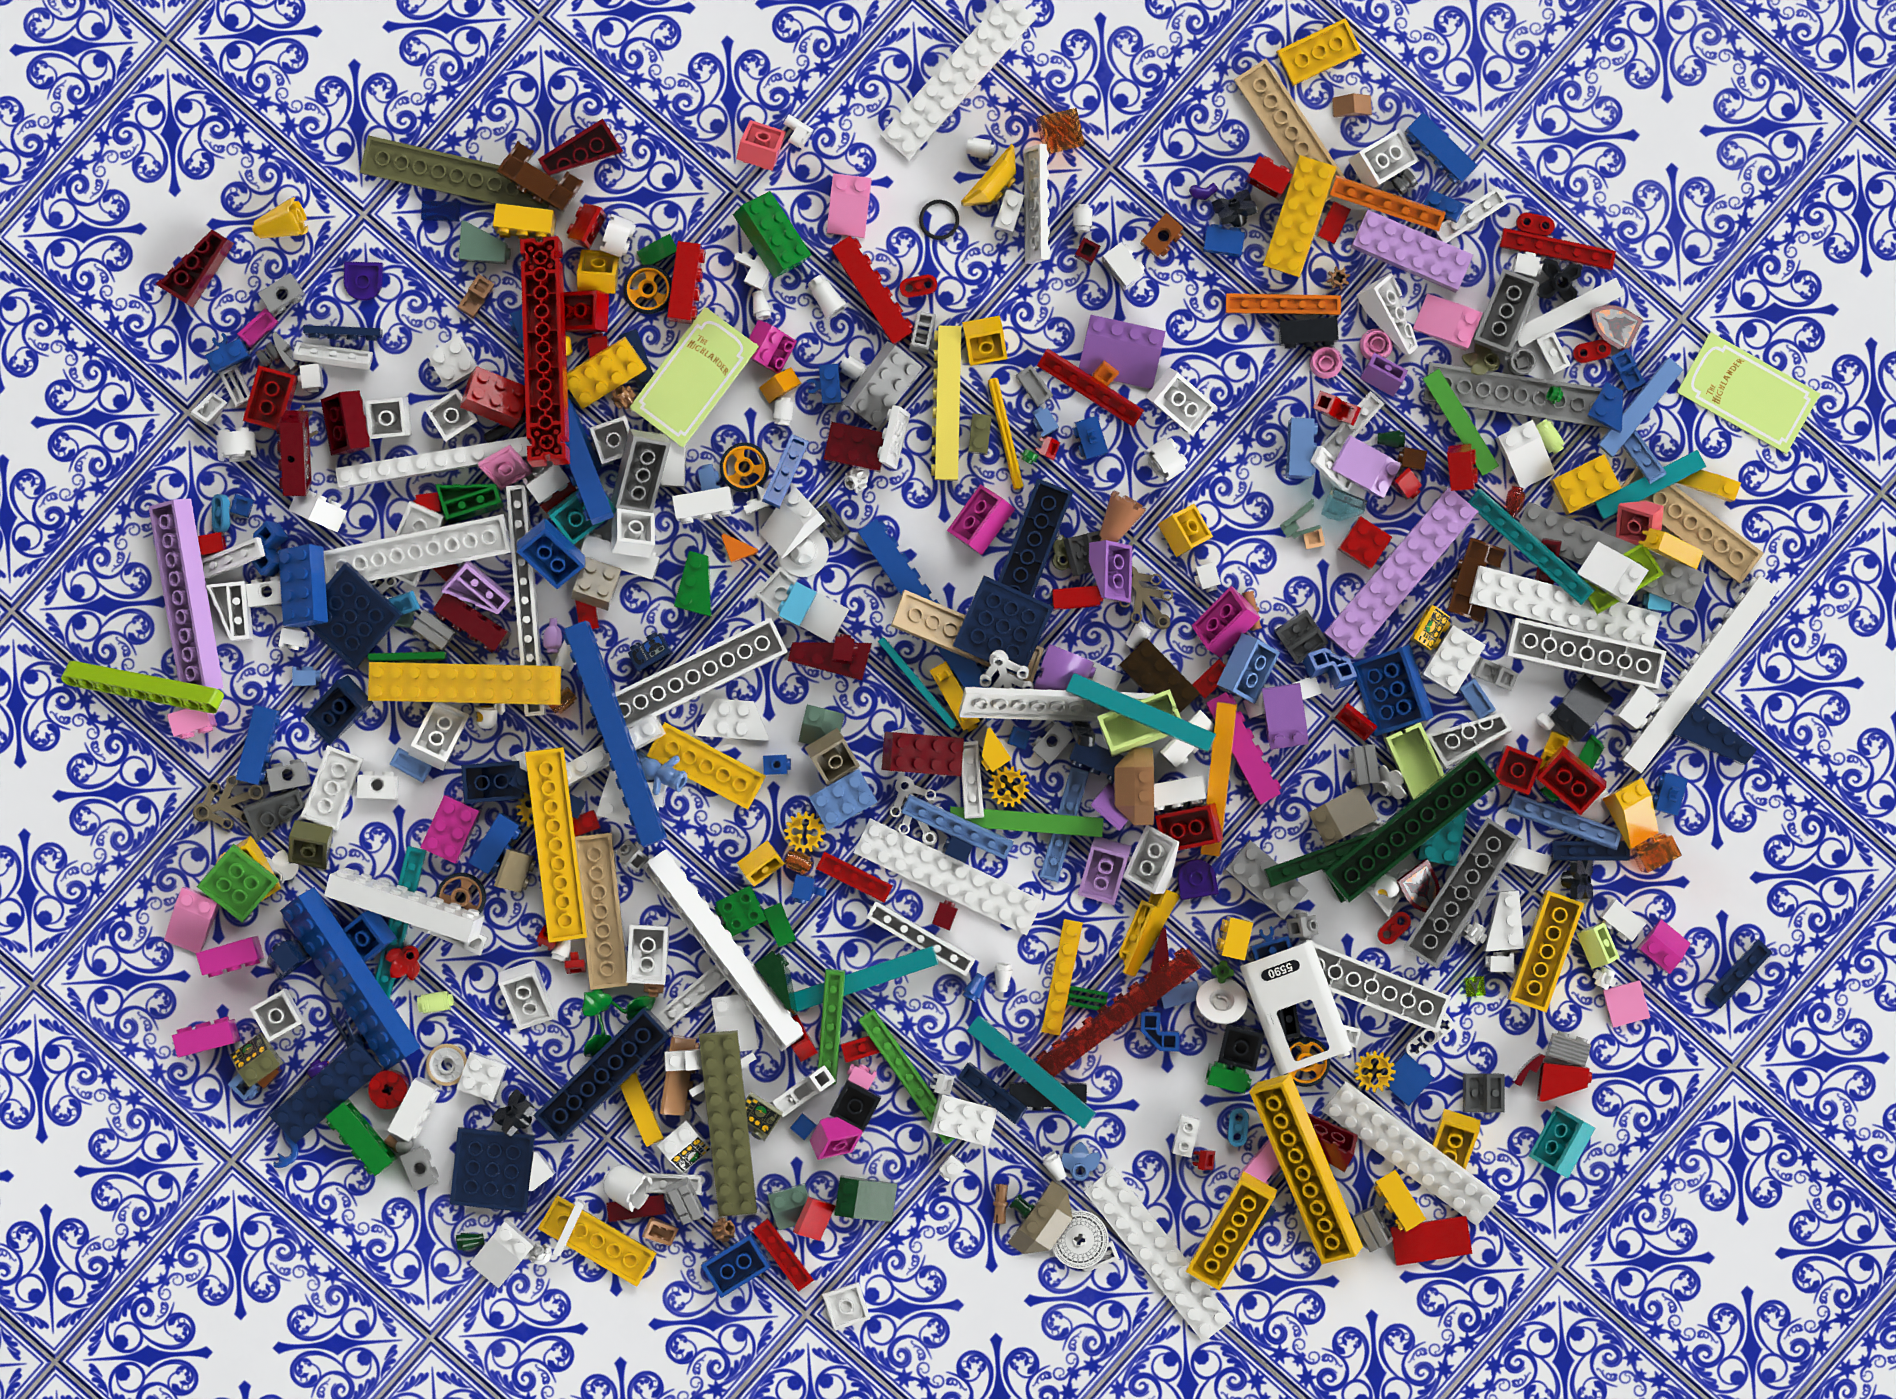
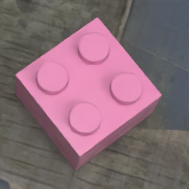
M183 709L167 714L173 736L180 737V739L192 738L196 732L202 734L213 731L212 727L217 726L215 716L212 713Z

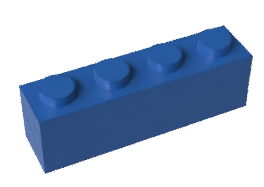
M1424 112L1405 131L1407 133L1406 137L1412 143L1416 142L1421 147L1420 151L1425 156H1431L1435 160L1433 162L1435 166L1440 170L1444 169L1448 173L1447 177L1453 183L1457 182L1460 185L1478 166Z
M254 705L236 780L255 785H261L262 782H265L267 777V771H265L266 764L270 763L272 757L270 748L271 745L275 744L277 738L275 729L276 726L279 727L282 718L279 715L280 711Z

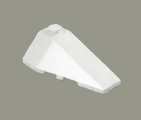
M1389 273L1366 286L1357 294V297L1365 312L1398 348L1408 356L1418 348L1412 326L1407 323L1405 317L1407 309L1402 307L1401 290L1393 274Z

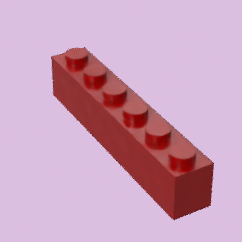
M848 236L831 247V250L890 342L896 345L912 335L911 329L914 327L908 318L904 319L901 315L903 310L899 303H894L890 298L893 296L887 286L883 287L880 281L883 279L877 270L873 271L870 267L872 262L868 255H863L859 250L862 246L857 238L852 239L851 236Z

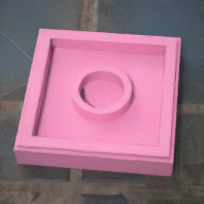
M511 445L478 462L479 468L500 490L532 473V468Z
M1640 980L1608 988V990H1602L1613 1028L1650 1018Z

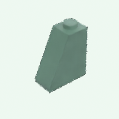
M461 220L460 261L507 264V260H510L511 248H508L505 242L467 221Z

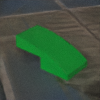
M668 234L637 251L642 265H655L675 254L677 247L671 235Z
M782 903L763 910L779 948L797 941Z

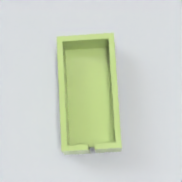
M1170 689L1140 700L1145 704L1181 719ZM1112 711L1097 716L1111 757L1168 736Z
M1421 722L1402 729L1404 733L1398 731L1383 738L1397 770L1403 775V783L1411 800L1444 775Z

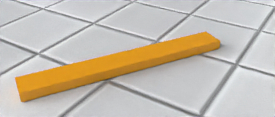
M1217 702L1214 727L1216 737L1212 745L1206 804L1215 802L1223 835L1237 704ZM1222 841L1202 846L1201 854L1220 857Z

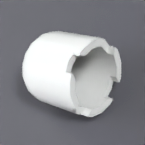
M617 1165L604 1175L603 1188L605 1194L610 1199L633 1212L634 1208L640 1209L649 1197V1194L646 1192L648 1187H652L653 1184L652 1179L627 1165Z

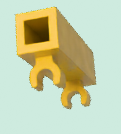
M1649 528V531H1642V534L1647 537L1645 541L1639 540V544L1668 559L1693 569L1698 568L1703 551L1665 531Z
M945 661L931 669L932 677L962 730L967 729L970 732L979 727L977 725L980 722L979 718L959 717V708L964 692L947 662Z

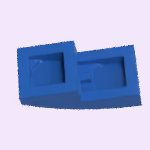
M1628 348L1610 357L1628 393L1645 385L1646 382L1636 367L1637 363Z

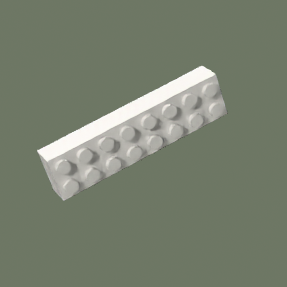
M1514 618L1511 624L1505 656L1628 684H1641L1646 688L1658 689L1666 651Z
M349 868L337 870L329 875L324 894L326 897L466 943L479 938L484 920V915L479 914L478 910L462 909V906L457 903L447 904L441 898H429L420 891L413 893L408 891V888L405 886L397 885L395 887L390 885L389 881L382 879L377 881L368 874L358 875Z
M1313 943L1330 991L1436 1033L1438 1032L1451 999L1450 996Z

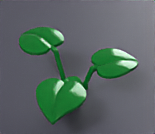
M602 989L584 992L582 1013L585 1016L597 1015L601 1028V1035H593L585 1044L584 1056H595L612 1039L610 1035H605L600 1012L608 1010L610 1004H612L622 1013L626 1014L627 1020H632L643 1008L647 1007L651 1010L655 1003V997H637L627 1005V1009H623L612 1001L610 994L604 993Z

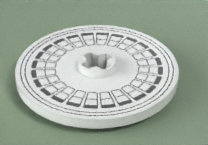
M1073 1211L1072 1221L1052 1249L1056 1257L1063 1264L1076 1269L1089 1268L1097 1264L1104 1257L1109 1243L1108 1231L1104 1223L1096 1215L1087 1211ZM1079 1234H1082L1085 1242L1077 1245L1075 1237H1079Z

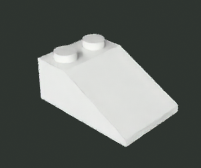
M1400 128L1348 159L1362 184L1373 188L1378 187L1419 161Z
M1170 367L1145 396L1192 436L1217 407L1183 376Z
M1533 420L1495 438L1520 490L1555 473Z
M795 487L785 496L780 509L775 508L759 533L783 559L826 520Z
M1597 542L1577 574L1627 605L1649 570L1608 546Z
M433 702L411 744L408 755L443 771L470 715L443 702Z
M610 769L596 815L632 825L629 820L631 813L629 808L625 807L622 797H624L622 789L619 790L616 784L618 777L616 772Z
M1146 825L1123 877L1154 894H1164L1172 877L1179 841Z
M633 924L629 926L626 983L665 985L670 926Z
M535 960L498 972V984L518 1031L555 1019Z
M738 994L712 997L716 1032L738 1030L740 1052L759 1049L754 1015Z
M506 1219L469 1264L499 1288L536 1243Z

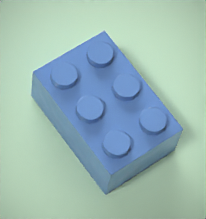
M1291 417L1288 421L1286 478L1309 479L1316 472V467L1311 463L1317 448V443H1314V437L1318 432V423H1315L1314 418Z
M1242 633L1217 685L1255 704L1280 652L1262 641Z
M860 769L855 770L809 797L827 831L878 802Z

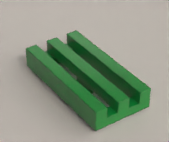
M1070 985L1067 1005L1105 1012L1108 992ZM1073 990L1102 995L1103 999L1073 994ZM1072 998L1102 1003V1006L1073 1002Z

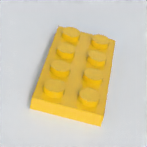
M623 337L567 372V388L581 408L584 409L639 375L647 367L627 338Z

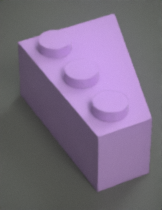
M470 561L463 562L441 589V592L445 594H450L495 614H499L511 599V595Z

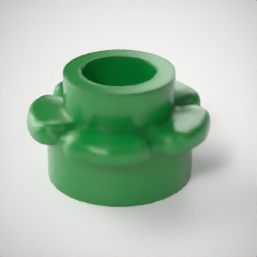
M1551 386L1549 388L1546 399L1551 401V404L1561 401L1563 397L1561 387Z
M1025 448L1024 452L1020 453L1023 456V461L1031 465L1033 462L1037 463L1036 460L1039 455Z

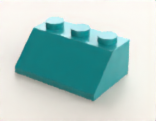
M1556 1106L1528 1157L1569 1178L1596 1128Z

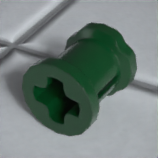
M1018 1194L1009 1207L1014 1208L1024 1219L1033 1209L1034 1205H1030L1022 1198L1021 1194Z

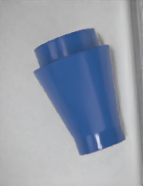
M977 973L963 989L964 993L962 996L976 1003L977 999L980 1000L987 978Z

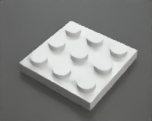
M893 405L892 409L888 411L887 420L889 422L887 428L883 430L882 439H884L883 446L879 447L877 455L879 462L897 470L911 415L902 407Z

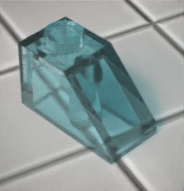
M1331 487L1321 515L1336 521L1355 517L1364 513L1367 500Z

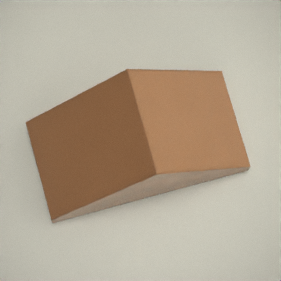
M1353 93L1332 98L1333 117L1372 115L1371 95Z
M651 1216L642 1237L671 1246L679 1228Z

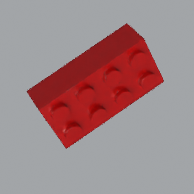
M678 241L667 315L670 322L692 324L693 320L697 318L698 309L695 303L699 301L701 291L699 290L698 282H702L703 271L700 267L701 263H705L706 257L705 249L702 248L701 244Z

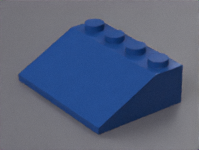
M1410 644L1352 663L1357 674L1356 680L1369 720L1377 726L1374 731L1375 736L1434 717Z

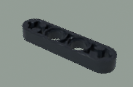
M1071 721L1070 730L1077 744L1086 747L1094 746L1095 734L1089 722Z

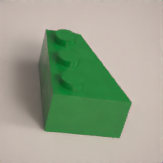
M435 484L445 518L450 525L505 507L500 490L496 484Z
M689 551L674 607L712 617L709 557Z

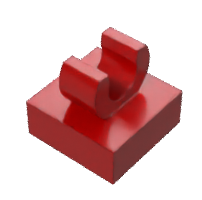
M1049 436L1039 438V441L1043 442L1041 448L1036 447L1035 450L1042 456L1054 460L1061 442Z
M544 925L536 942H538V946L541 947L543 944L551 951L557 942L549 943L547 927Z
M570 952L571 960L564 961L566 973H585L586 964L584 959H579L578 952Z
M1195 1151L1194 1155L1199 1156V1162H1192V1164L1198 1166L1200 1170H1213L1216 1151Z

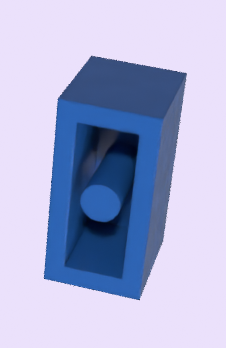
M1211 224V227L1206 228L1203 252L1241 257L1245 232H1241L1240 228L1230 227V230L1222 229L1221 225Z

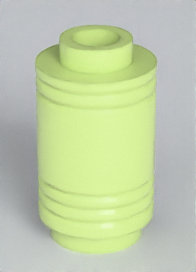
M1545 419L1536 425L1548 453L1553 452L1555 455L1564 449L1562 445L1565 442L1551 421Z
M448 991L422 994L421 997H417L418 1010L423 1012V1014L451 1010V1006L454 1005L453 995L449 994Z

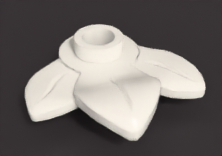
M1385 765L1379 768L1380 782L1377 784L1379 793L1382 796L1392 795L1396 799L1404 798L1406 792L1401 786L1404 782L1402 773L1398 770L1390 772Z
M285 850L277 852L272 859L266 857L274 874L279 876L278 882L280 886L283 885L285 880H291L296 876L299 865L288 862V855Z

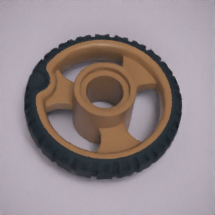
M461 872L449 875L440 883L436 893V897L443 899L444 903H457L466 910L475 909L480 913L486 903V891L483 884L478 878L468 873ZM460 879L461 887L455 889L451 895H446L444 890L448 884ZM472 885H475L479 892L478 906L471 903L472 894L469 888ZM459 892H463L466 895V900L463 903L457 901L456 896Z

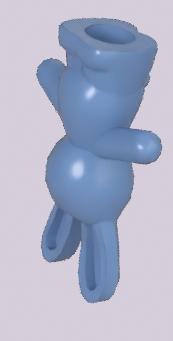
M636 750L646 780H654L652 789L654 795L660 793L661 783L676 792L682 790L687 782V773L672 768L680 761L679 756L675 755L661 765L658 760L648 758L642 751Z

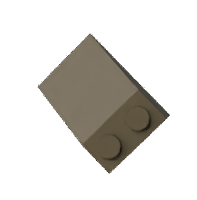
M1360 785L1308 812L1326 847L1378 820Z
M514 848L507 849L494 886L519 893L523 889L526 890L530 880L527 879L529 871L533 872L536 861H534L535 856Z

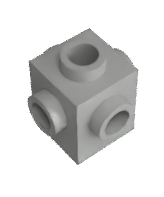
M629 839L615 852L620 857L618 861L626 869L629 866L636 873L650 859L643 852L645 848L637 841L633 843Z
M1307 912L1296 914V918L1286 919L1289 939L1300 938V941L1309 940L1311 935L1318 934L1316 915L1308 916Z

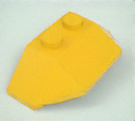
M1013 144L1005 150L961 200L963 206L991 205L993 201L997 203L1004 195L1002 191L1006 187L1010 188L1015 183L1016 164Z

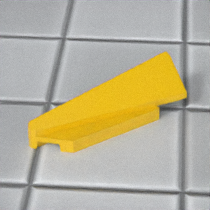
M1166 889L1164 894H1154L1151 892L1148 902L1141 900L1119 950V956L1124 961L1125 966L1123 973L1133 977L1136 976L1157 939L1161 928H1163L1180 898L1179 894Z

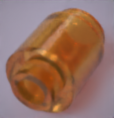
M569 687L562 688L561 705L548 706L555 714L557 712L562 714L575 703L574 701L577 697Z
M789 850L784 865L804 875L805 872H810L813 862L810 861V856L795 850L794 852Z

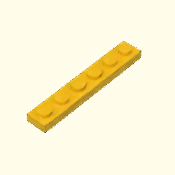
M1068 919L1063 921L1041 1032L1059 1036L1061 1034L1083 922Z

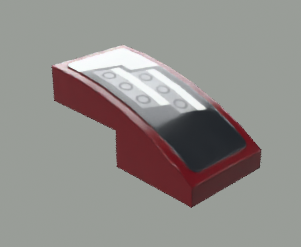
M1538 1053L1529 1059L1519 1069L1512 1082L1522 1086L1529 1070L1535 1073L1538 1072L1545 1055Z

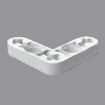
M1445 1012L1443 1017L1444 1021H1449L1447 1029L1439 1027L1437 1033L1432 1031L1435 1035L1434 1040L1427 1042L1424 1039V1034L1431 1030L1424 1028L1407 1042L1405 1046L1407 1054L1411 1057H1418L1453 1029V1021ZM1419 1037L1427 1045L1424 1048L1423 1045H1420L1417 1048L1418 1053L1409 1051L1411 1050V1044L1417 1045L1419 1043L1417 1040Z

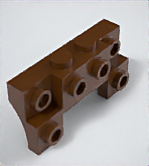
M517 141L509 155L499 166L497 173L513 182L519 192L523 194L527 192L539 204L544 202L563 213L584 183L583 180L578 179L567 171L561 181L558 182L529 164L528 162L533 156L534 151Z
M1469 538L1465 554L1462 559L1458 560L1456 570H1458L1457 576L1452 578L1450 584L1452 595L1447 608L1448 612L1483 623L1487 608L1469 603L1478 566L1486 567V565L1500 568L1505 549L1475 538Z

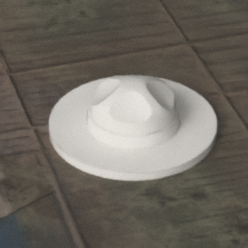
M815 529L783 559L778 554L779 562L788 573L794 576H812L818 573L828 560V543L823 534Z
M1213 978L1203 983L1196 995V1005L1199 1012L1207 1020L1217 1024H1230L1239 1020L1244 1015L1248 999L1244 989L1235 981L1226 979L1225 983H1219L1218 978Z

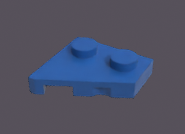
M1606 382L1587 417L1621 433L1623 390Z

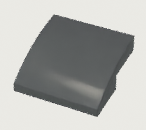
M1100 531L1063 540L1073 577L1092 572L1089 563V543L1101 540L1099 536Z
M1306 609L1274 630L1296 664L1303 661L1308 653L1317 651L1328 644L1322 631Z
M1463 1073V1112H1505V1074Z

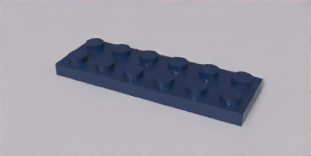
M356 1040L273 1110L269 1116L296 1143L325 1119L329 1113L378 1074L383 1067Z

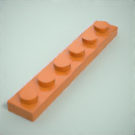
M1337 175L1330 192L1332 196L1436 231L1440 230L1446 214L1445 211Z
M1226 293L1225 313L1341 315V295Z

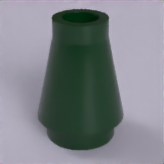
M1397 430L1378 433L1377 444L1397 449L1405 447V432Z
M460 1233V1235H456L457 1249L466 1251L484 1245L483 1233Z

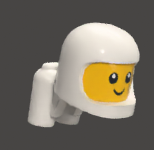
M493 703V705L474 706L477 726L483 729L494 727L497 724V713L502 715L505 712V704Z
M1390 870L1376 881L1374 895L1379 896L1381 894L1392 898L1398 894L1400 889L1396 881L1398 879L1387 875L1390 873Z

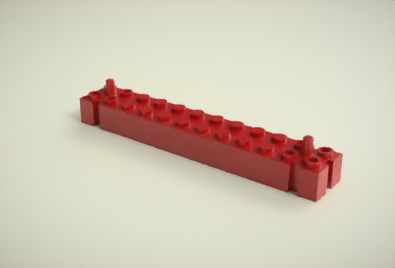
M558 236L543 237V242H537L535 238L520 239V254L525 260L521 261L526 436L532 445L527 446V461L531 467L547 466V461H552L554 465L570 464V449L565 443L569 442L564 277L563 264L559 259L563 258L562 242Z

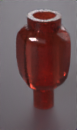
M1512 486V489L1508 491L1505 504L1506 510L1514 519L1516 514L1522 510L1525 501L1523 488Z

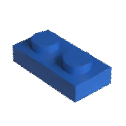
M1430 190L1423 202L1424 205L1445 211L1444 218L1455 223L1458 222L1465 209L1464 203L1434 190Z

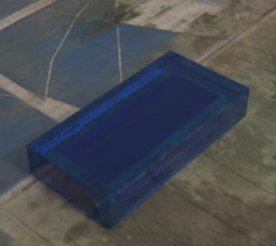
M422 200L421 220L460 222L461 203Z

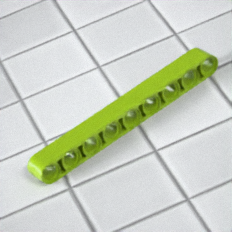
M69 661L61 676L62 682L69 686L212 714L217 712L224 698L223 692L216 688L78 661Z

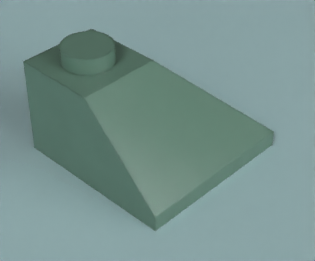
M807 704L798 742L810 745L836 728L841 732L845 714Z

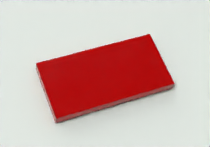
M1463 1215L1425 1221L1407 1232L1404 1229L1400 1231L1397 1226L1390 1227L1396 1266L1473 1254L1467 1217Z

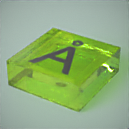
M1484 976L1464 978L1466 997L1486 995Z

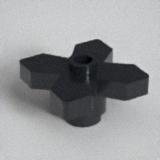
M1247 189L1237 192L1231 199L1221 198L1212 202L1213 209L1218 214L1222 225L1230 223L1233 227H1242L1247 223L1248 216L1258 213L1257 205L1252 201Z
M1544 259L1542 271L1549 277V280L1539 285L1537 296L1550 299L1558 291L1563 301L1569 302L1577 298V290L1571 284L1572 281L1581 277L1582 265L1569 263L1561 270L1556 260ZM1561 277L1562 282L1557 284L1558 279Z
M1593 860L1570 861V870L1562 873L1561 884L1563 887L1570 889V899H1593V886L1591 884Z
M515 1089L509 1096L508 1105L499 1108L492 1116L493 1120L502 1126L501 1130L509 1137H512L518 1128L526 1129L531 1124L532 1117L530 1115L535 1110V1107L525 1100L526 1096L518 1089Z

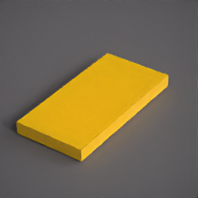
M1346 18L1277 50L1276 53L1292 86L1361 54L1362 51Z

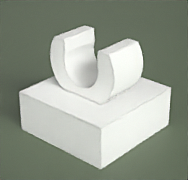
M940 1073L939 1075L933 1074L932 1077L937 1078L936 1085L930 1084V1087L935 1089L934 1092L950 1095L955 1077Z

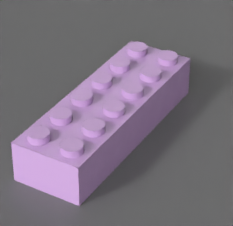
M1368 209L1350 247L1455 293L1459 290L1473 257L1471 253Z

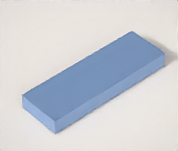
M1635 429L1623 444V448L1649 484L1666 475V471Z

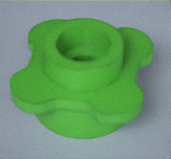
M1222 960L1217 967L1211 969V973L1218 978L1219 983H1225L1228 977L1234 975V970L1230 969L1227 961Z

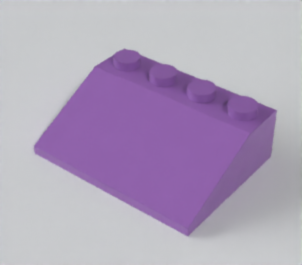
M1090 315L1079 368L1092 376V373L1105 360L1119 371V374L1113 381L1152 389L1166 331Z

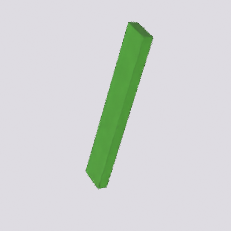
M1438 368L1422 378L1462 444H1472V449H1476L1477 460L1475 465L1481 475L1484 476L1499 466L1440 369Z
M826 969L818 1069L825 1065L835 1079V1082L832 1084L836 1085L845 970Z

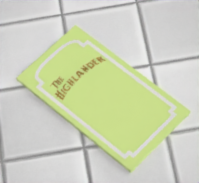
M704 307L629 408L675 441L680 447H684L759 346L710 311L709 308Z
M1712 332L1708 334L1706 341L1676 392L1785 454L1789 452L1809 413L1820 397L1819 392Z

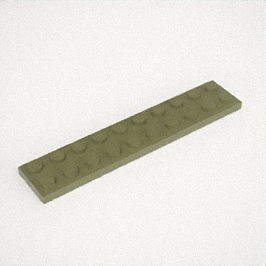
M368 135L360 174L491 204L498 203L539 209L549 208V204L544 202L539 204L532 199L531 194L519 192L513 182L498 174L497 170L500 165Z
M738 1030L699 1034L718 1214L721 1217L757 1213Z

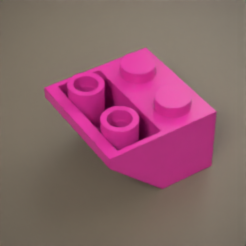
M758 320L748 339L756 343L759 348L750 359L778 374L783 369L797 341L773 325Z

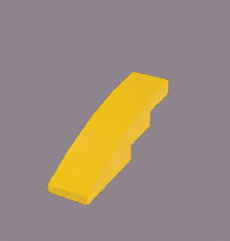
M635 1072L620 1087L646 1147L663 1140L664 1137L643 1086Z

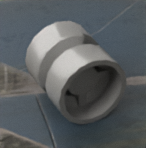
M1520 349L1509 357L1507 362L1508 369L1513 375H1527L1534 369L1536 358L1531 351Z

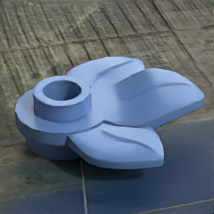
M1082 1142L1075 1145L1072 1154H1062L1063 1166L1070 1170L1071 1176L1077 1181L1085 1180L1089 1176V1172L1095 1170L1100 1162V1153L1089 1154L1087 1147ZM1077 1168H1083V1173L1077 1174Z

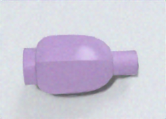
M550 618L549 626L544 631L543 646L547 649V653H558V649L562 646V633L557 626V618Z

